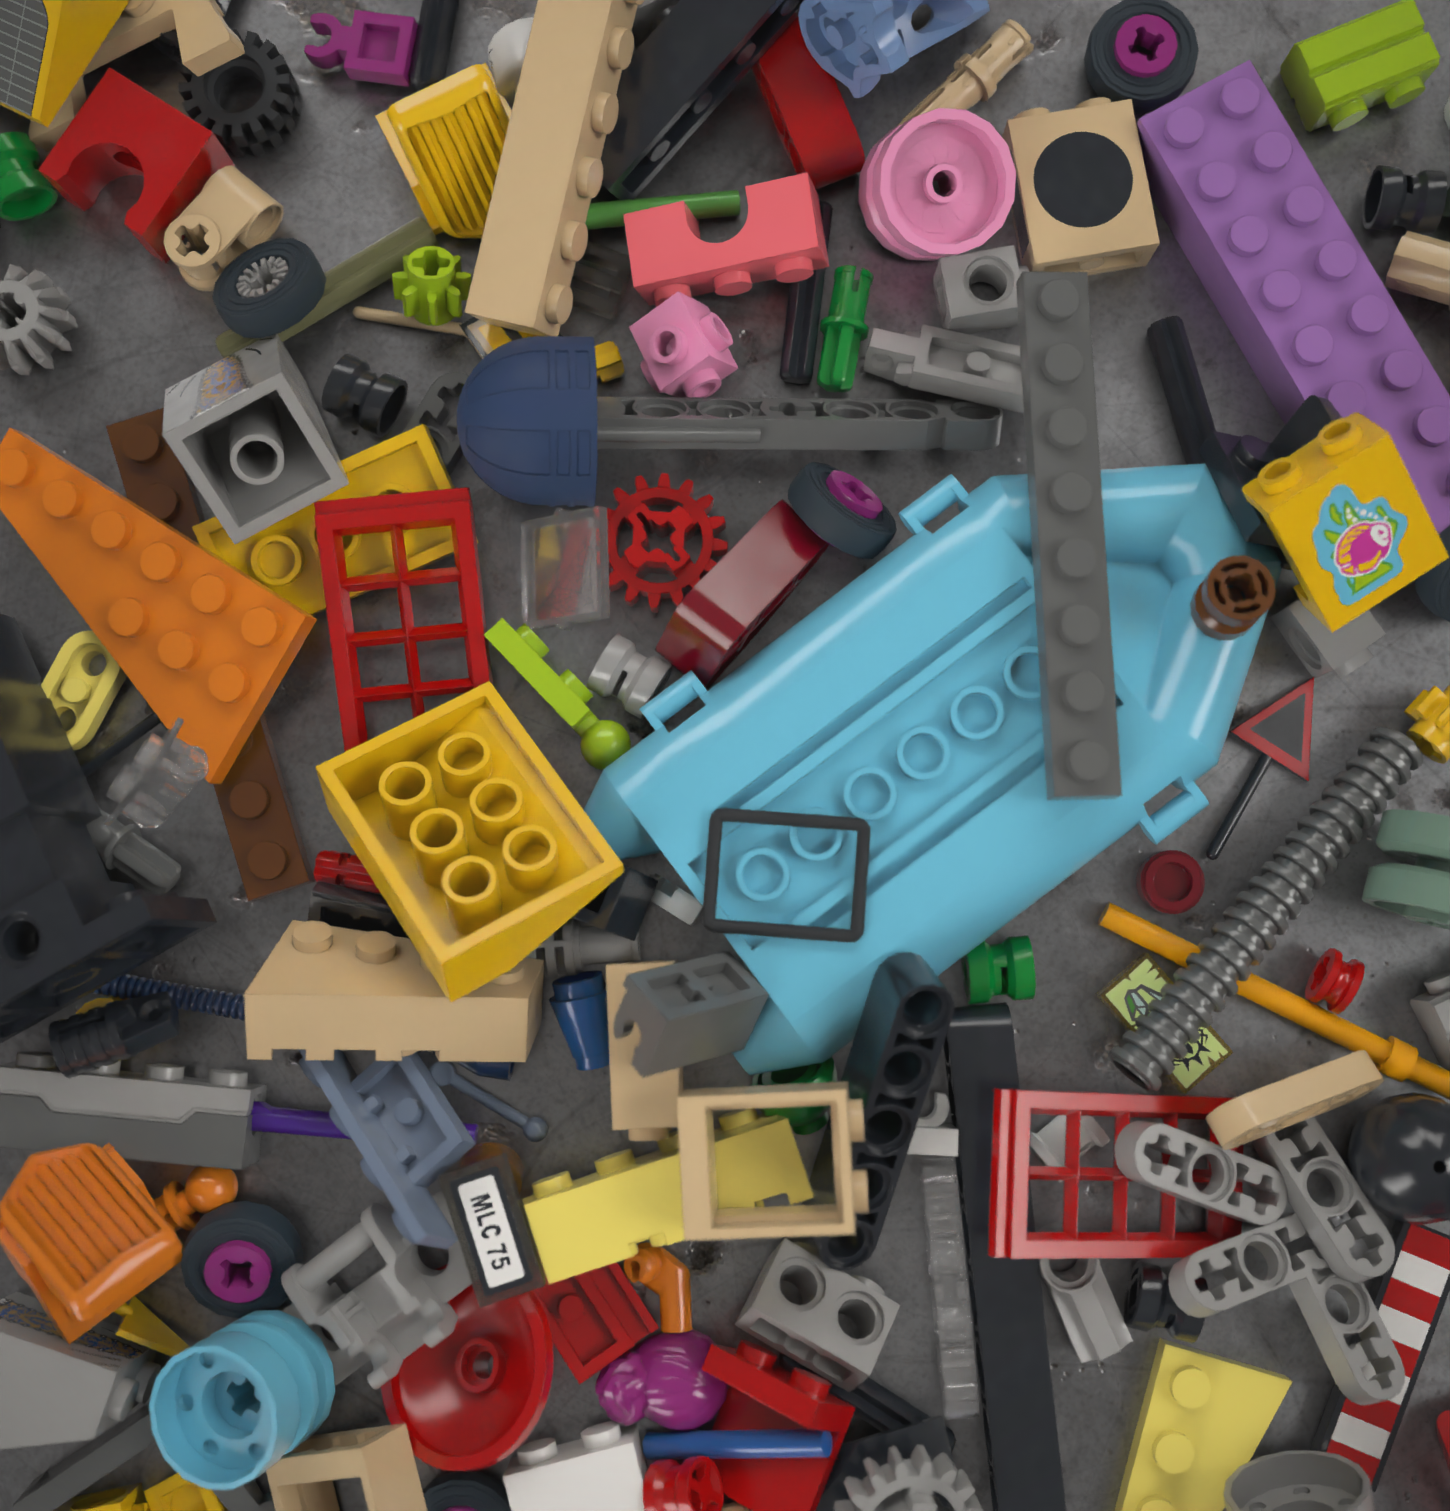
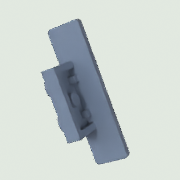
M298 1049L302 1055L299 1065L303 1073L313 1084L324 1091L333 1106L329 1109V1115L333 1123L344 1135L353 1139L363 1158L360 1160V1166L363 1173L374 1186L385 1192L396 1210L392 1213V1219L399 1232L415 1245L421 1244L449 1249L458 1241V1237L427 1188L474 1147L476 1143L418 1053L402 1057V1061H374L357 1076L342 1050H335L334 1060H306V1049Z

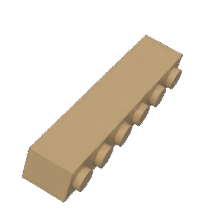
M645 0L537 1L465 313L490 325L538 336H558L561 324L567 321L573 303V293L570 285L576 261L581 260L588 242V229L585 222L591 198L596 197L603 180L601 156L606 135L613 131L618 118L619 104L616 93L622 70L629 66L633 56L634 36L632 27L637 6L641 5Z

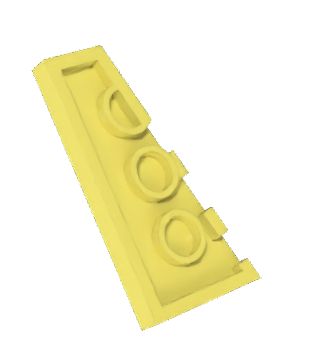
M1160 1338L1114 1511H1223L1225 1508L1223 1494L1226 1480L1238 1467L1250 1462L1293 1381L1283 1374Z

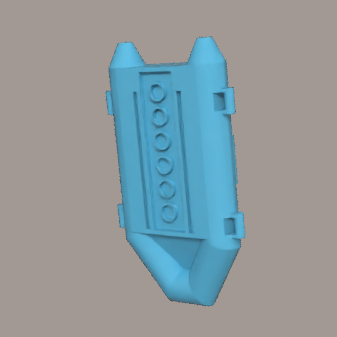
M1206 464L1100 470L1122 796L1118 798L1047 801L1028 474L991 476L970 493H967L959 481L952 474H949L898 513L901 521L913 536L708 691L693 671L690 670L640 708V711L655 731L603 769L583 810L620 860L663 853L702 906L709 820L711 814L719 808L856 817L864 819L870 826L871 835L864 932L858 941L846 943L723 933L757 978L758 983L769 993L744 1050L732 1053L749 1075L823 1063L854 1040L874 974L879 965L888 957L901 952L915 953L920 955L938 976L1138 824L1149 840L1157 845L1209 805L1207 798L1195 784V781L1218 764L1268 610L1245 635L1234 640H1217L1205 635L1197 628L1191 616L1190 602L1194 591L1205 580L1210 570L1220 560L1227 557L1245 555L1260 561L1269 569L1275 581V589L1282 568L1280 566L1281 561L1271 546L1245 541ZM956 501L958 502L960 514L932 534L923 527ZM1242 591L1241 594L1243 596V600H1245V594ZM699 696L705 706L669 732L663 723ZM1169 784L1183 790L1151 816H1148L1143 804ZM723 821L715 919L850 929L857 831Z

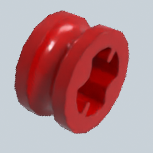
M1330 948L1324 952L1314 966L1306 984L1305 997L1314 1003L1323 999L1327 1002L1326 1006L1329 1011L1340 1014L1349 1006L1357 994L1364 977L1365 966L1363 962L1357 959H1351L1349 962L1343 961L1342 952L1335 948Z

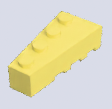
M756 1108L737 1109L718 1117L721 1128L714 1130L718 1209L764 1207L763 1199L781 1193L787 1194L790 1205L814 1198L788 1118L779 1115L765 1116L763 1113L757 1114ZM678 1131L669 1133V1138L656 1140L659 1150L634 1158L632 1149H626L594 1161L597 1172L572 1181L569 1171H565L531 1184L534 1195L521 1200L548 1284L633 1257L639 1252L637 1243L648 1239L652 1247L670 1245L684 1240Z

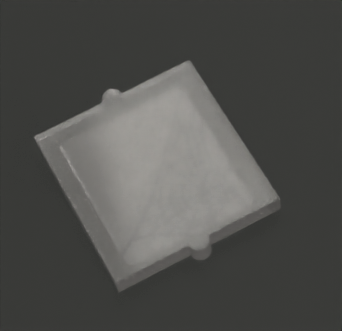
M595 506L576 511L557 508L552 516L520 522L523 623L532 631L553 627L572 631L575 624L609 619L610 589L607 508Z

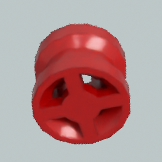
M701 1455L687 1458L682 1465L676 1460L671 1459L657 1460L650 1464L643 1481V1504L645 1511H722L723 1484L716 1463L710 1457Z

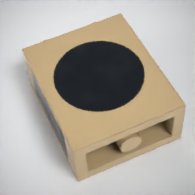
M1097 97L1081 102L1074 109L1050 113L1047 108H1033L1019 113L1014 119L1007 120L1002 138L1008 144L1016 169L1015 198L1011 206L1021 264L1027 265L1031 272H1087V275L1146 266L1159 246L1160 240L1132 99L1111 102L1109 98Z

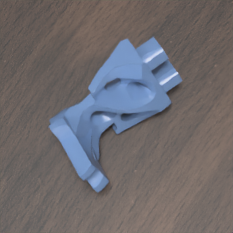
M804 0L800 4L798 17L801 34L813 58L822 69L846 85L854 98H861L875 87L880 80L881 74L892 73L909 61L910 57L970 25L988 13L990 8L987 0ZM927 4L931 9V18L926 26L916 31L911 25L912 14L921 5Z

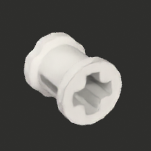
M1058 1115L1037 1134L1030 1131L1029 1149L1043 1166L1064 1167L1066 1115ZM1081 1116L1080 1157L1094 1145L1103 1147L1110 1141L1107 1134L1092 1116Z

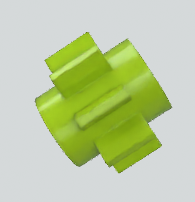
M437 246L421 247L414 250L410 255H404V272L392 273L394 299L403 300L404 316L407 318L413 316L418 322L430 326L443 325L450 322L454 317L460 318L463 316L462 301L468 299L471 273L462 272L461 257L459 255L453 256L446 249Z

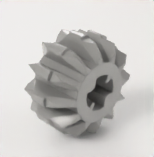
M10 264L4 280L0 277V370L5 371L11 366L18 374L30 376L35 361L45 369H54L53 358L50 353L55 348L60 351H72L70 342L62 336V333L78 327L76 318L66 311L71 305L70 298L60 287H54L53 280L42 271L35 269L28 274L20 266Z

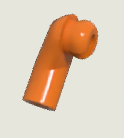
M649 1242L640 1243L637 1246L639 1252L633 1257L624 1259L623 1268L626 1277L632 1283L641 1282L659 1296L661 1332L681 1333L693 1330L689 1269L664 1247H652Z

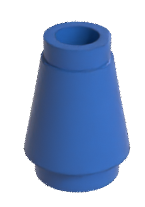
M602 971L579 972L577 975L564 976L552 982L554 996L549 999V1002L572 1057L575 1058L577 1070H594L610 1065L607 986L604 982Z

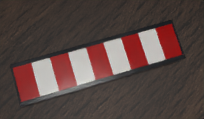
M1395 1221L1390 1233L1395 1246L1393 1264L1386 1273L1374 1277L1368 1293L1402 1360L1405 1370V1383L1401 1392L1393 1399L1365 1406L1353 1403L1345 1397L1335 1383L1310 1450L1341 1455L1359 1464L1370 1478L1373 1492H1376L1450 1291V1236L1425 1225H1412ZM1358 1333L1352 1335L1349 1346L1361 1341ZM1370 1362L1361 1368L1363 1376L1367 1381L1376 1375L1374 1367Z

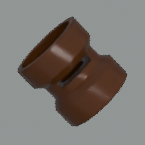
M1245 555L1230 556L1220 560L1194 591L1191 599V616L1197 628L1205 635L1217 640H1234L1245 635L1270 608L1275 597V581L1269 569L1260 561ZM1242 591L1245 594V600H1243Z

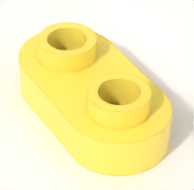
M92 630L76 633L63 644L41 684L47 698L51 699L59 718L64 711L69 709L75 713L76 721L74 726L70 730L65 731L73 751L84 747L93 739L127 677ZM103 654L106 659V667L101 674L93 676L89 670L90 661L96 655Z

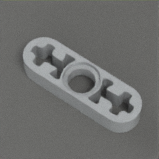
M1315 1117L1292 1125L1294 1133L1282 1141L1275 1136V1133L1251 1141L1263 1163L1276 1168L1281 1173L1287 1187V1201L1328 1266L1337 1276L1349 1282H1363L1380 1276L1390 1269L1395 1258L1393 1239ZM1309 1152L1313 1159L1294 1168L1291 1161ZM1311 1172L1324 1175L1332 1183L1335 1199L1331 1207L1320 1206L1310 1197L1307 1190V1178ZM1347 1212L1351 1219L1333 1228L1328 1220ZM1362 1238L1369 1250L1364 1252L1362 1258L1355 1260L1349 1248L1356 1243L1355 1240Z
M1134 1121L1122 1129L1116 1140L1115 1159L1121 1173L1132 1181L1232 1219L1258 1225H1268L1275 1222L1285 1209L1287 1203L1286 1184L1281 1173L1268 1164L1230 1149L1223 1150L1220 1145L1161 1123ZM1146 1143H1148L1151 1149L1164 1154H1170L1168 1165L1153 1163L1148 1157L1144 1156ZM1205 1155L1211 1164L1212 1175L1207 1187L1199 1192L1192 1180V1169L1196 1160L1200 1156ZM1236 1181L1250 1183L1254 1189H1257L1256 1200L1245 1194L1233 1192Z

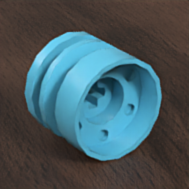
M255 1310L235 1320L209 1337L171 1357L156 1377L149 1408L152 1434L163 1458L183 1479L205 1489L233 1490L257 1478L277 1463L283 1455L293 1451L300 1443L313 1436L329 1416L335 1394L333 1363L321 1338L303 1320L280 1310Z

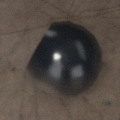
M1412 1092L1384 1098L1365 1110L1351 1130L1347 1158L1350 1173L1372 1207L1391 1220L1412 1225H1425L1450 1220V1104L1440 1097ZM1437 1160H1440L1439 1169L1435 1172L1433 1165Z

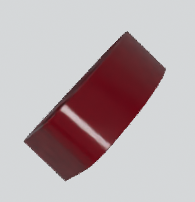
M783 499L780 500L690 590L673 613L655 651L684 675L692 670L707 690L784 604L830 544L815 534L797 515L791 505Z

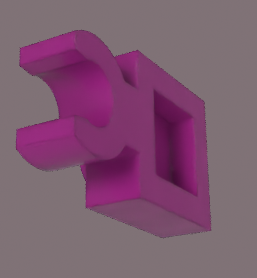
M355 10L352 26L341 25L337 18L327 13L311 15L310 23L316 34L331 36L330 41L323 46L305 45L304 53L312 65L322 69H330L345 61L344 69L352 80L409 87L410 79L408 74L418 26L415 17Z

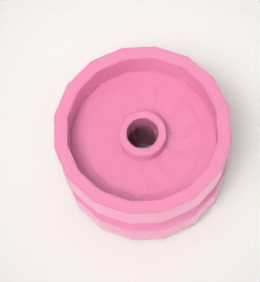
M937 108L913 117L904 124L893 128L871 148L860 172L858 202L867 228L885 249L907 260L934 261L942 257L958 255L983 245L1003 226L1015 198L1016 169L1008 144L990 122L968 110ZM937 181L940 189L939 195L934 191L932 182Z

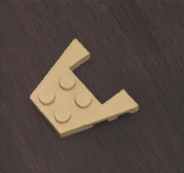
M130 0L49 127L47 128L30 120L29 138L46 152L52 150L86 101L83 76L160 37V33L169 32L176 28L182 64L198 77L245 54L244 45L239 37L228 27L223 19L224 13L215 0Z

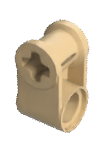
M225 166L210 177L200 194L178 218L170 223L164 236L166 253L179 266L182 277L190 286L200 291H213L215 282L226 266L241 253L260 243L267 242L273 236L282 221L284 214L283 206L234 166ZM183 234L188 240L186 244H184L181 239V236ZM215 261L219 266L218 271L212 266Z

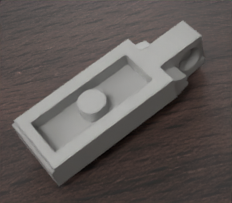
M922 324L920 332H904V334L873 328L863 371L894 380V382L903 386L908 385L909 388L1024 414L1020 346Z

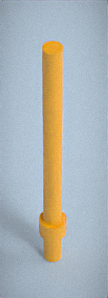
M1111 902L1107 903L1098 921V925L1184 968L1188 967L1186 964L1187 956L1193 952L1198 954L1200 952L1197 945ZM1251 973L1247 981L1238 980L1236 982L1238 986L1236 994L1352 1052L1366 1050L1380 1073L1398 1082L1408 1079L1450 1100V1071L1418 1056V1048L1394 1036L1384 1039Z

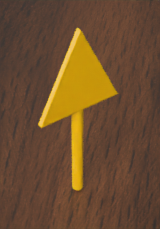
M135 1296L130 1299L128 1304L125 1303L114 1311L123 1317L115 1334L117 1336L171 1357L190 1347Z

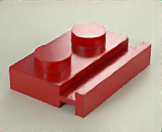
M538 1250L526 1256L533 1276V1280L526 1284L539 1299L549 1322L553 1344L579 1385L631 1349L643 1337L659 1328L617 1262L548 1284Z

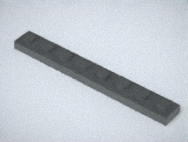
M1023 271L1016 281L1047 801L1115 799L1122 796L1088 275L1087 272Z

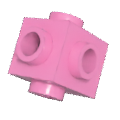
M679 291L629 327L644 358L640 363L643 375L648 383L659 393H666L674 397L707 398L721 387V380L739 369L728 348L733 344V339L724 322L715 313L710 312L707 305Z

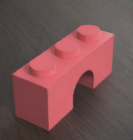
M808 172L745 186L748 203L746 222L737 235L721 243H709L701 240L699 222L684 201L623 214L633 287L649 306L655 305L657 307L678 291L691 298L712 292L721 296H734L749 291L753 283L772 279L782 283L799 282L810 278L814 274L813 270L829 267L819 196Z

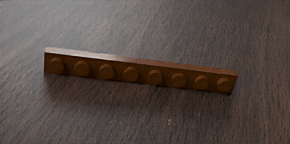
M164 408L107 425L106 429L127 498L199 544L192 527L205 521L194 482L162 435ZM263 712L222 784H213L248 901H257L315 882Z

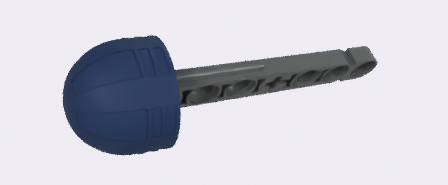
M573 336L526 337L508 342L496 348L485 356L472 370L463 386L457 408L459 442L466 460L480 479L490 488L509 499L531 505H548L549 507H555L556 505H568V507L587 505V507H594L597 484V449L929 450L942 447L943 450L980 451L996 448L999 445L1003 421V410L1001 408L966 400H935V402L918 399L597 397L594 338Z

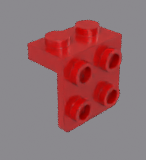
M742 1339L737 1348L711 1344L701 1370L730 1385L726 1400L719 1410L711 1431L814 1429L830 1431L832 1436V1452L829 1457L712 1459L721 1474L723 1494L751 1511H816L856 1407L828 1393L831 1384L823 1378L799 1368H793L792 1373L775 1365L777 1355L760 1345Z

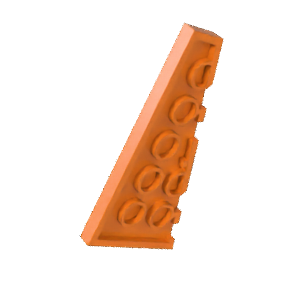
M9 427L0 443V510L209 784H222L317 619L32 437Z

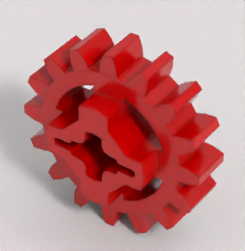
M661 473L658 486L651 488L648 487L642 475L636 476L635 487L637 492L630 496L624 490L616 487L613 490V494L618 507L615 510L599 507L597 511L598 517L607 528L606 530L592 531L593 533L590 537L594 545L606 548V551L595 556V566L597 570L613 569L605 580V584L610 592L625 585L627 587L625 594L626 604L633 607L641 596L648 597L652 613L659 612L662 599L671 598L674 606L677 608L684 599L683 594L691 590L717 564L712 560V557L723 556L728 553V542L713 538L714 535L726 529L724 516L709 518L707 516L714 506V498L707 494L697 501L694 500V482L690 479L683 482L678 490L671 488L668 473ZM665 504L676 508L671 512L651 511L647 506ZM627 523L633 533L632 545L624 550L625 555L620 558L618 540L624 524ZM645 527L652 534L656 533L662 539L671 534L670 542L675 560L669 553L665 554L659 548L649 552L650 545ZM700 529L702 549L698 560L694 564L690 555L686 552L687 541L695 536V531ZM649 573L667 574L673 581L655 583L645 581L643 578Z

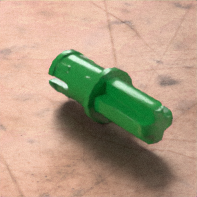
M843 265L835 269V281L829 313L820 323L819 330L824 334V341L816 381L819 386L825 388V391L831 393L849 392L853 387L860 343L868 338L869 327L864 323L874 275L869 270L862 268L859 280H854L856 266Z

